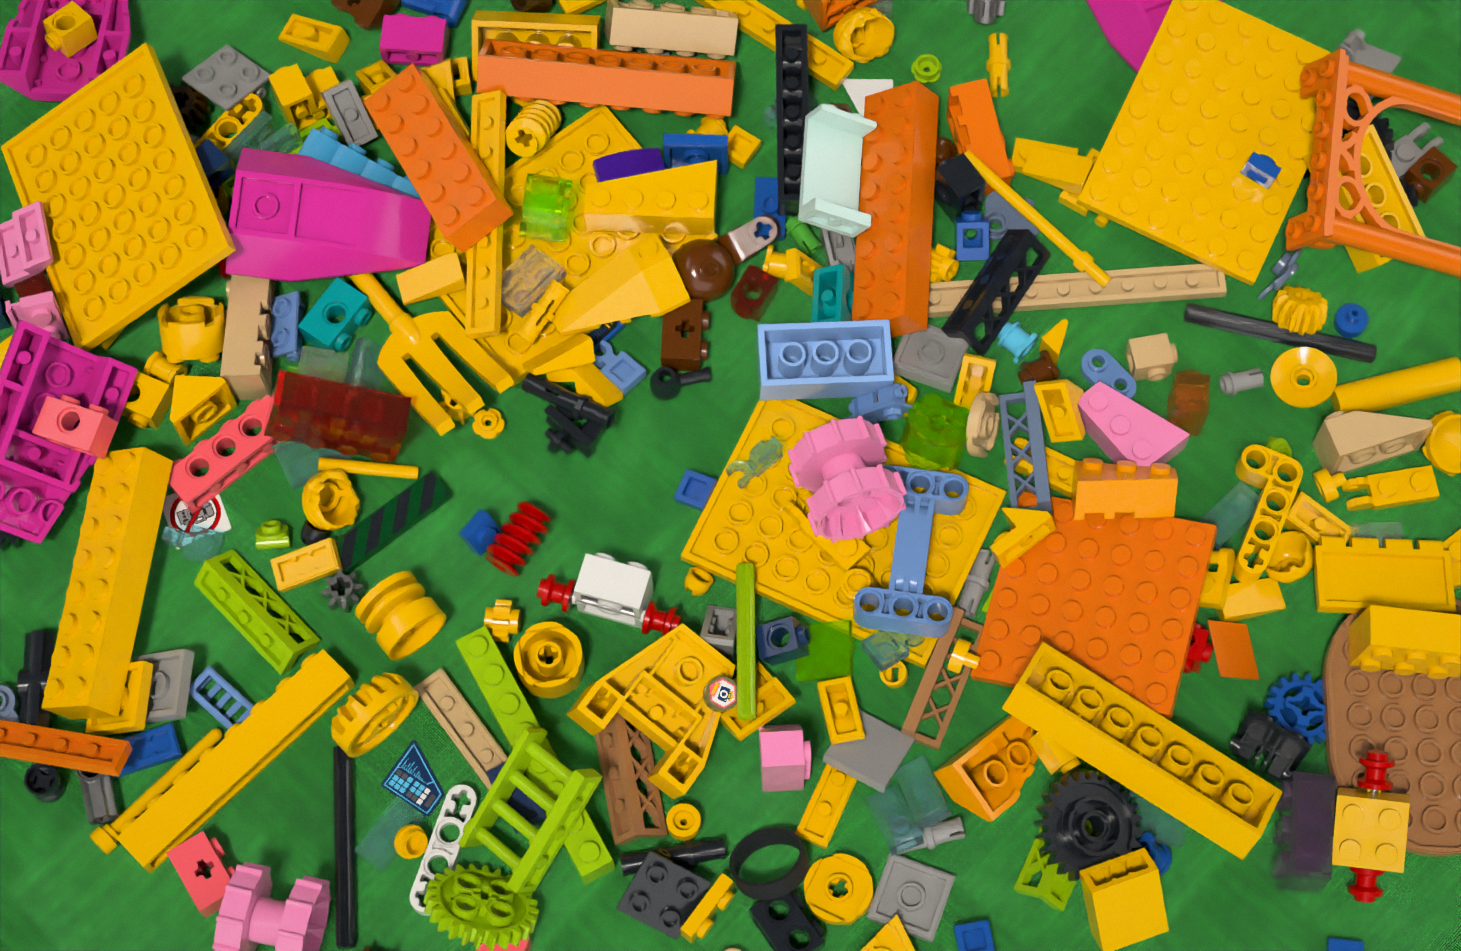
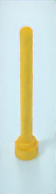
M218 728L210 730L110 825L105 824L102 828L98 826L88 836L106 855H109L118 846L116 844L118 841L116 837L121 834L120 829L128 820L134 817L138 818L147 809L146 806L153 797L160 793L163 794L173 785V780L181 772L189 770L207 748L217 744L222 739V731Z

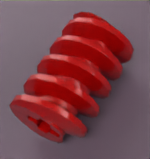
M523 501L517 504L518 512H512L509 515L511 523H504L501 526L504 534L498 533L494 536L496 544H489L486 547L488 555H485V558L498 570L516 578L519 574L513 566L515 564L522 567L527 565L521 555H534L529 544L532 543L540 546L542 542L536 534L539 532L548 535L549 530L545 527L544 523L552 522L541 510Z

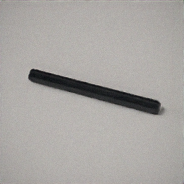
M1192 303L1187 304L1184 312V321L1295 347H1311L1326 354L1366 363H1373L1377 354V346L1375 344L1317 331L1311 335L1306 332L1304 335H1300L1298 332L1289 333L1288 329L1279 328L1276 322Z
M337 745L333 748L336 946L338 949H352L356 946L353 758L349 757Z

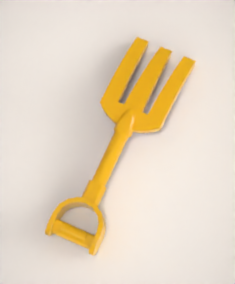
M372 273L345 276L349 277L359 290L368 296L370 303L388 323L389 330L392 333L380 351L377 361L378 368L413 409L440 436L454 428L455 424L407 366L406 360L411 358L432 381L470 415L485 404L481 396L470 386L436 345L434 340L438 337L498 393L501 394L515 384L510 374L496 363L474 339H470L465 335V329L449 311L431 312L412 318L409 313H405Z

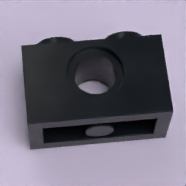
M964 153L955 158L949 157L942 161L937 168L934 199L952 223L955 224V217H962L963 211L981 210L986 181Z

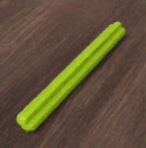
M739 563L736 566L737 717L739 720L745 721L756 718L755 570L752 563Z

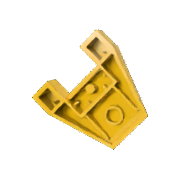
M682 623L588 686L566 715L592 736L604 730L616 713L621 715L666 751L646 779L674 800L686 794L704 769L721 712H715L705 704L703 699L704 687L710 680L719 676L732 679L735 665Z

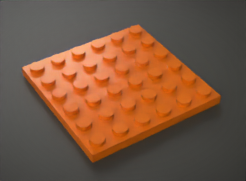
M1023 492L1018 498V508L1038 506L1037 498L1032 493ZM1051 496L1053 511L1051 516L1056 530L1005 568L999 567L976 655L981 658L976 670H971L970 676L972 680L1014 688L1038 648L1044 642L1161 716L1172 719L1218 532L1217 525L1167 516L1160 518H1133V513L1115 512L1114 519H1103V513H1085L1084 520H1074L1071 500Z

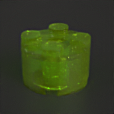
M527 173L522 205V221L520 222L519 229L520 238L555 243L558 241L564 242L572 181L566 180V178Z
M926 394L922 400L914 403L913 408L909 409L899 440L900 449L901 447L903 448L905 459L914 467L922 470L939 472L940 469L949 468V471L956 469L961 464L967 448L966 444L969 437L966 436V427L970 410L948 400L941 399L936 394Z

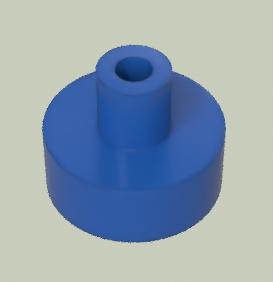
M1353 303L1345 304L1338 309L1334 317V328L1343 337L1356 338L1364 332L1369 318L1365 309L1360 305Z

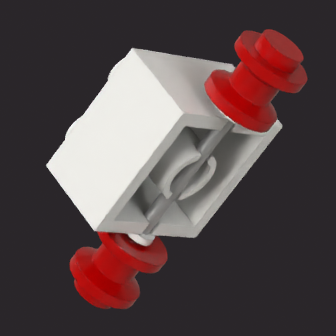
M586 553L577 580L571 579L566 585L557 582L556 574L550 573L547 579H541L537 590V598H541V606L548 607L551 602L561 604L562 611L568 613L572 604H577L579 612L642 629V634L648 635L651 630L662 632L663 637L679 626L682 621V616L677 615V608L671 607L668 612L657 610L656 602L651 601L654 593L651 571L647 570L646 566L637 562H628V564L616 562L612 556L604 553H596L595 556Z

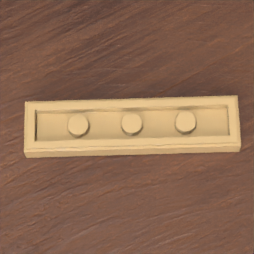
M440 668L414 686V689L489 791L492 785L485 771L505 762L508 757L444 670Z

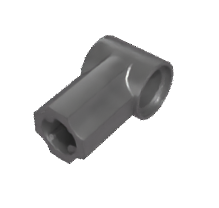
M75 769L80 779L88 823L93 825L113 822V820L119 817L112 782L113 776L98 774L95 777L89 778L87 777V771Z

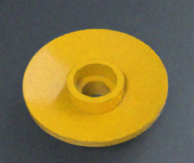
M1296 347L1281 354L1274 362L1270 374L1271 386L1277 397L1284 403L1297 408H1311L1322 404L1333 394L1337 384V370L1333 361L1322 351L1311 347ZM1306 379L1309 381V384L1303 386L1299 385L1297 381Z

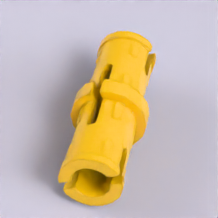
M996 33L988 36L989 59L986 61V69L990 72L989 90L991 96L998 98L997 86H1000L1002 98L1009 95L1008 71L1011 69V61L1007 56L1008 35L1000 33V44L997 45Z
M552 279L537 303L533 302L530 306L532 311L515 333L533 345L546 323L553 321L555 318L553 313L570 291Z

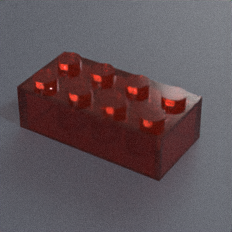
M279 370L269 403L264 436L272 437L280 442L293 441L303 443L314 449L327 448L337 450L343 455L351 456L356 454L366 456L377 462H394L407 431L411 398Z

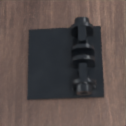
M1251 709L1228 748L1234 751L1232 753L1234 756L1247 763L1254 751H1258L1250 764L1251 766L1255 765L1261 754L1265 755L1267 758L1260 771L1263 772L1271 759L1273 762L1266 774L1280 783L1283 780L1289 784L1295 771L1313 745L1307 743L1299 733L1287 731L1275 724L1270 716L1264 713H1257Z
M661 848L657 852L650 850L617 904L616 909L677 940L681 934L680 928L698 906L711 881L669 860L671 854Z

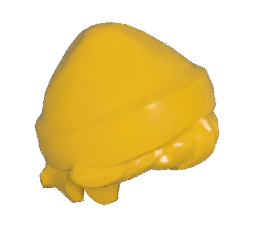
M859 7L848 12L838 21L833 32V41L837 50L846 58L859 63H868L874 57H882L888 53L889 47L893 43L895 27L892 21L876 8Z
M1448 410L1436 414L1430 419L1433 428L1425 439L1422 452L1435 468L1448 476H1455L1461 473V414Z
M336 468L318 472L310 477L302 493V508L308 521L314 527L328 531H335L355 523L354 518L357 516L360 500L352 488V483L348 479L347 474L342 469Z

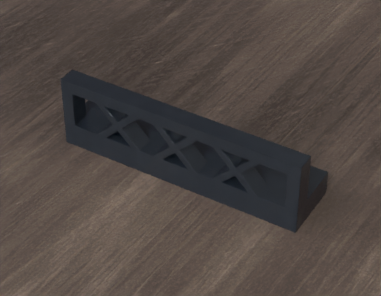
M1008 229L941 330L949 338H963L978 355H985L1051 256L1050 252L1029 229ZM1031 247L1038 256L1031 266H1026V252ZM1013 272H1018L1019 285L1015 291H1010L1009 278ZM996 297H1001L1002 310L998 316H993L992 303ZM984 322L985 336L980 342L972 333L979 323Z

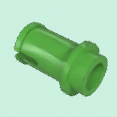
M797 215L785 224L787 229L786 235L788 237L792 236L804 254L811 257L818 252L816 248L820 250L823 244L813 234L807 225L808 223L798 221Z

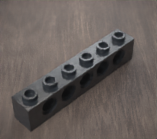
M775 24L778 216H797L799 214L805 116L809 113L807 24Z

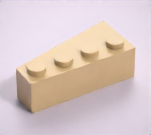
M607 0L604 32L609 45H614L616 50L632 51L633 47L645 48L646 52L662 54L664 50H675L676 54L681 56H694L695 52L707 53V57L713 59H725L726 55L734 56L738 17L733 11L693 6L691 7V12L685 11L684 6L676 3L665 2L660 4V7H654V4L646 2L647 0H633L629 3Z
M231 275V280L226 281L228 308L225 310L226 326L220 377L226 381L235 400L263 399L267 395L271 397L273 358H270L272 300L276 295V280Z

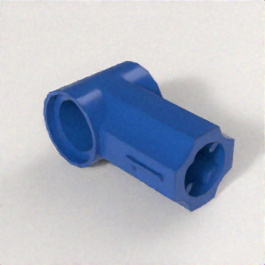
M401 0L403 7L429 16L432 15L446 19L448 28H455L468 0Z

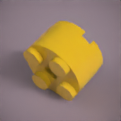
M190 296L177 299L178 305L169 308L168 303L159 308L157 314L162 351L166 355L168 362L180 363L185 360L199 359L201 362L211 363L219 359V353L223 351L226 326L224 306L221 302L219 305H215L213 298Z
M557 622L537 623L525 631V634L517 642L514 649V662L518 676L524 687L532 695L542 698H558L579 687L585 669L581 643L578 637L569 629L563 627V625ZM553 656V663L546 664V657Z

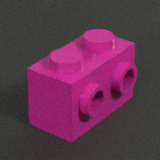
M402 13L384 15L379 49L382 60L386 63L411 65L413 63L417 66H430L446 59L449 42V30L446 19L432 15L410 17Z

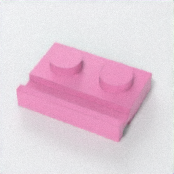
M52 291L22 297L20 302L11 304L10 300L5 301L6 313L14 329L17 326L18 320H23L51 332L50 336L58 340L70 339V332Z

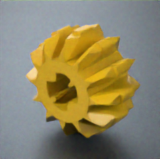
M1296 285L1295 288L1285 286L1274 297L1272 320L1278 323L1279 328L1288 329L1289 333L1298 332L1300 335H1304L1306 332L1310 335L1315 334L1317 330L1322 329L1323 324L1326 322L1328 300L1321 297L1320 292L1311 291L1310 287L1305 289L1299 285Z

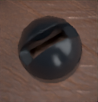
M306 520L301 529L300 538L304 544L309 546L327 539L330 531L320 530Z

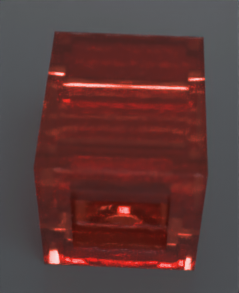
M749 264L730 294L733 311L743 319L749 320L751 318L759 322L778 292V278ZM750 292L758 293L760 297L757 299H748L747 297H745V295Z

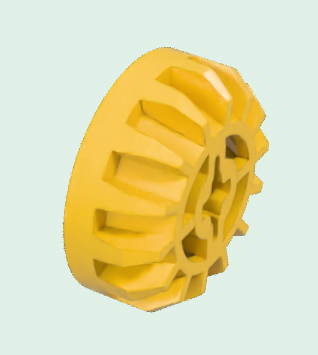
M384 672L381 676H374L369 684L363 683L360 686V690L354 695L350 694L348 702L337 709L338 715L334 716L331 720L332 739L351 758L369 752L382 743L406 720L418 701V692L403 676Z

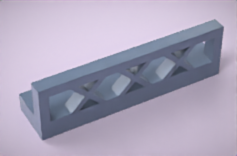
M1036 380L1023 382L1024 392L999 395L1011 508L1048 511L1051 515L1053 511L1041 410L1034 389ZM1025 402L1026 412L1019 420L1007 413L1008 404ZM1026 421H1028V427L1024 425ZM1009 422L1014 425L1010 430ZM1019 429L1030 438V441L1022 450L1011 443V438ZM1030 450H1031V455H1032V457H1030L1029 455H1027ZM1012 452H1014V453L1017 455V456L1014 458V460H1013V457H1012ZM1022 459L1033 466V472L1026 480L1014 473L1015 467ZM1034 480H1035V487H1033V486L1031 485V483H1032ZM1015 481L1021 485L1017 490ZM1027 489L1036 496L1038 506L1018 508L1017 499Z

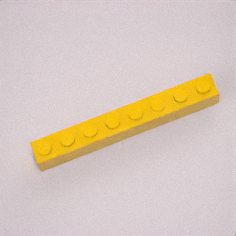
M324 649L318 654L313 653L302 662L301 669L294 676L284 678L276 686V692L271 697L256 703L250 711L251 715L241 724L236 723L231 726L224 735L225 739L216 747L211 746L200 755L199 762L190 771L184 770L173 780V786L167 792L153 797L147 804V810L138 818L134 817L128 820L120 829L121 834L116 839L151 874L169 858L166 852L193 836L355 686L351 677Z

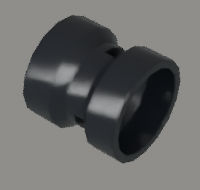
M33 764L24 775L26 789L40 802H56L66 791L65 778L52 765Z

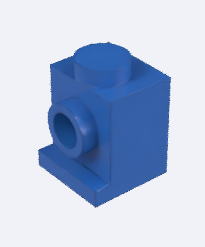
M963 211L962 217H955L954 251H956L955 257L957 261L988 260L989 220L987 216H981L980 211ZM967 229H976V234L973 237L965 236V231Z

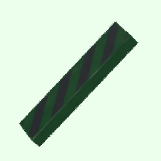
M430 470L335 540L344 575L350 574L453 498L450 491L433 470Z

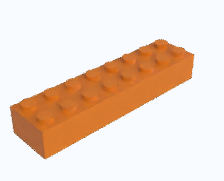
M486 38L478 55L476 93L501 90L506 96H515L517 100L531 102L537 98L548 99L549 103L556 105L566 104L569 101L579 102L580 106L589 108L602 104L611 105V108L615 110H629L630 107L642 108L647 113H660L661 110L674 111V114L679 116H691L693 113L706 114V117L711 119H723L725 116H731L736 61Z
M918 81L865 96L864 117L877 122V128L864 136L862 142L858 211L871 215V227L857 235L852 321L889 320L891 338L927 330L939 96Z

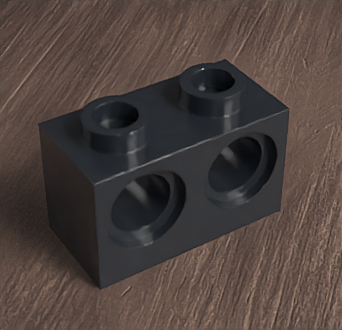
M794 890L779 898L761 900L749 908V917L773 951L823 950L824 942L822 938L825 937V934L814 919L808 921L801 911L805 906ZM776 905H781L788 910L789 915L784 920H774L769 915L770 909ZM795 934H803L808 938L809 944L804 949H795L790 945L789 939Z

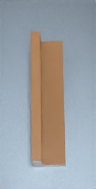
M952 606L953 616L950 629L936 643L901 730V733L915 739L914 742L936 751L940 749L972 668L963 665V673L949 679L945 672L944 664L951 658L952 653L949 654L952 645L955 647L957 643L956 635L959 627L978 634L975 643L969 649V652L976 655L983 630V625L963 618L964 610ZM941 674L944 681L937 684V681ZM959 682L954 692V689L951 684ZM947 687L952 700L949 705L936 709L931 698L932 693ZM929 704L931 712L924 714ZM946 712L942 722L939 715ZM932 717L935 718L939 727L935 740L917 733L920 723Z
M616 713L605 729L595 734L614 845H626L639 838H662L667 836V829L659 788L646 779L655 767L650 739L636 727L632 730L625 723V719ZM632 744L640 751L641 761L639 763L631 755L630 747ZM638 777L646 784L647 794L645 796L638 790L636 782ZM644 811L652 817L654 828H645L643 820Z

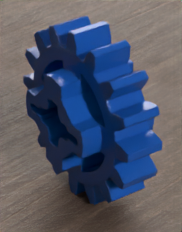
M1293 673L1289 677V682L1284 677L1280 678L1276 683L1277 687L1272 686L1267 692L1271 698H1267L1263 702V706L1270 709L1266 715L1270 716L1275 724L1287 731L1299 733L1307 743L1313 745L1315 740L1318 744H1321L1325 740L1324 714L1326 712V705L1323 704V689L1321 688L1322 679L1314 684L1311 682V674L1308 673L1302 680L1299 679L1297 673ZM1297 690L1294 697L1287 696L1283 698V695L1287 692ZM1309 724H1320L1319 727H1317L1316 729L1306 731V728L1309 726Z

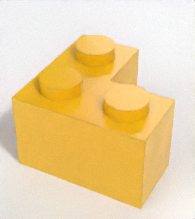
M296 63L292 66L281 67L274 74L268 76L277 104L293 136L324 117L327 120L332 119L320 92L339 83L331 66L324 69H316L304 77Z

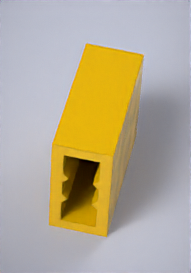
M1145 848L1079 871L1090 931L1101 951H1115L1169 931L1159 870Z

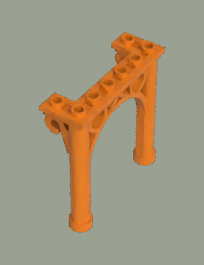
M1341 48L1304 66L1300 75V98L1306 99L1316 95L1315 103L1317 106L1316 121L1313 127V153L1310 158V185L1307 189L1308 208L1307 212L1288 219L1285 230L1287 238L1286 250L1294 251L1306 246L1315 249L1335 248V244L1343 245L1458 277L1461 281V247L1402 231L1387 223L1374 209L1367 196L1360 167L1364 135L1372 120L1382 110L1393 107L1403 108L1461 126V95L1349 61V56L1345 55L1346 50ZM1368 95H1373L1384 100L1375 105H1372ZM1348 96L1354 98L1358 104L1361 116L1357 121L1353 120L1347 113ZM1343 128L1346 129V130H1351V129H1352L1351 132L1345 134L1344 140L1341 142V140H1342V129H1343ZM1339 165L1341 167V174H1346V176L1338 178ZM1341 185L1346 187L1353 199L1349 210L1344 209L1339 203L1338 196ZM1360 213L1366 223L1352 220V217Z

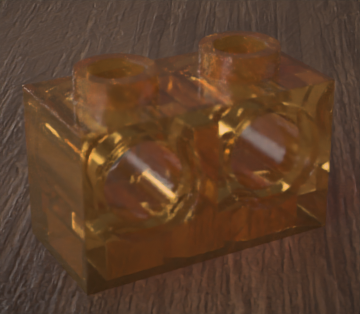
M1194 370L1176 373L1167 397V421L1189 433L1190 436L1200 435L1209 413L1210 375H1201L1200 372Z

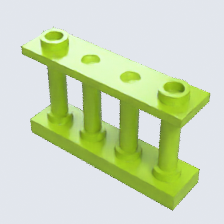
M544 728L525 729L516 737L511 754L474 817L465 824L463 828L464 834L458 842V845L462 848L482 846L483 844L512 868L513 875L507 886L516 894L536 890L603 777L593 768L575 769L572 772L540 745L548 733ZM533 758L563 782L564 789L556 801L523 775ZM516 787L546 811L547 818L539 830L507 804ZM499 816L529 840L530 846L523 858L519 857L490 832Z

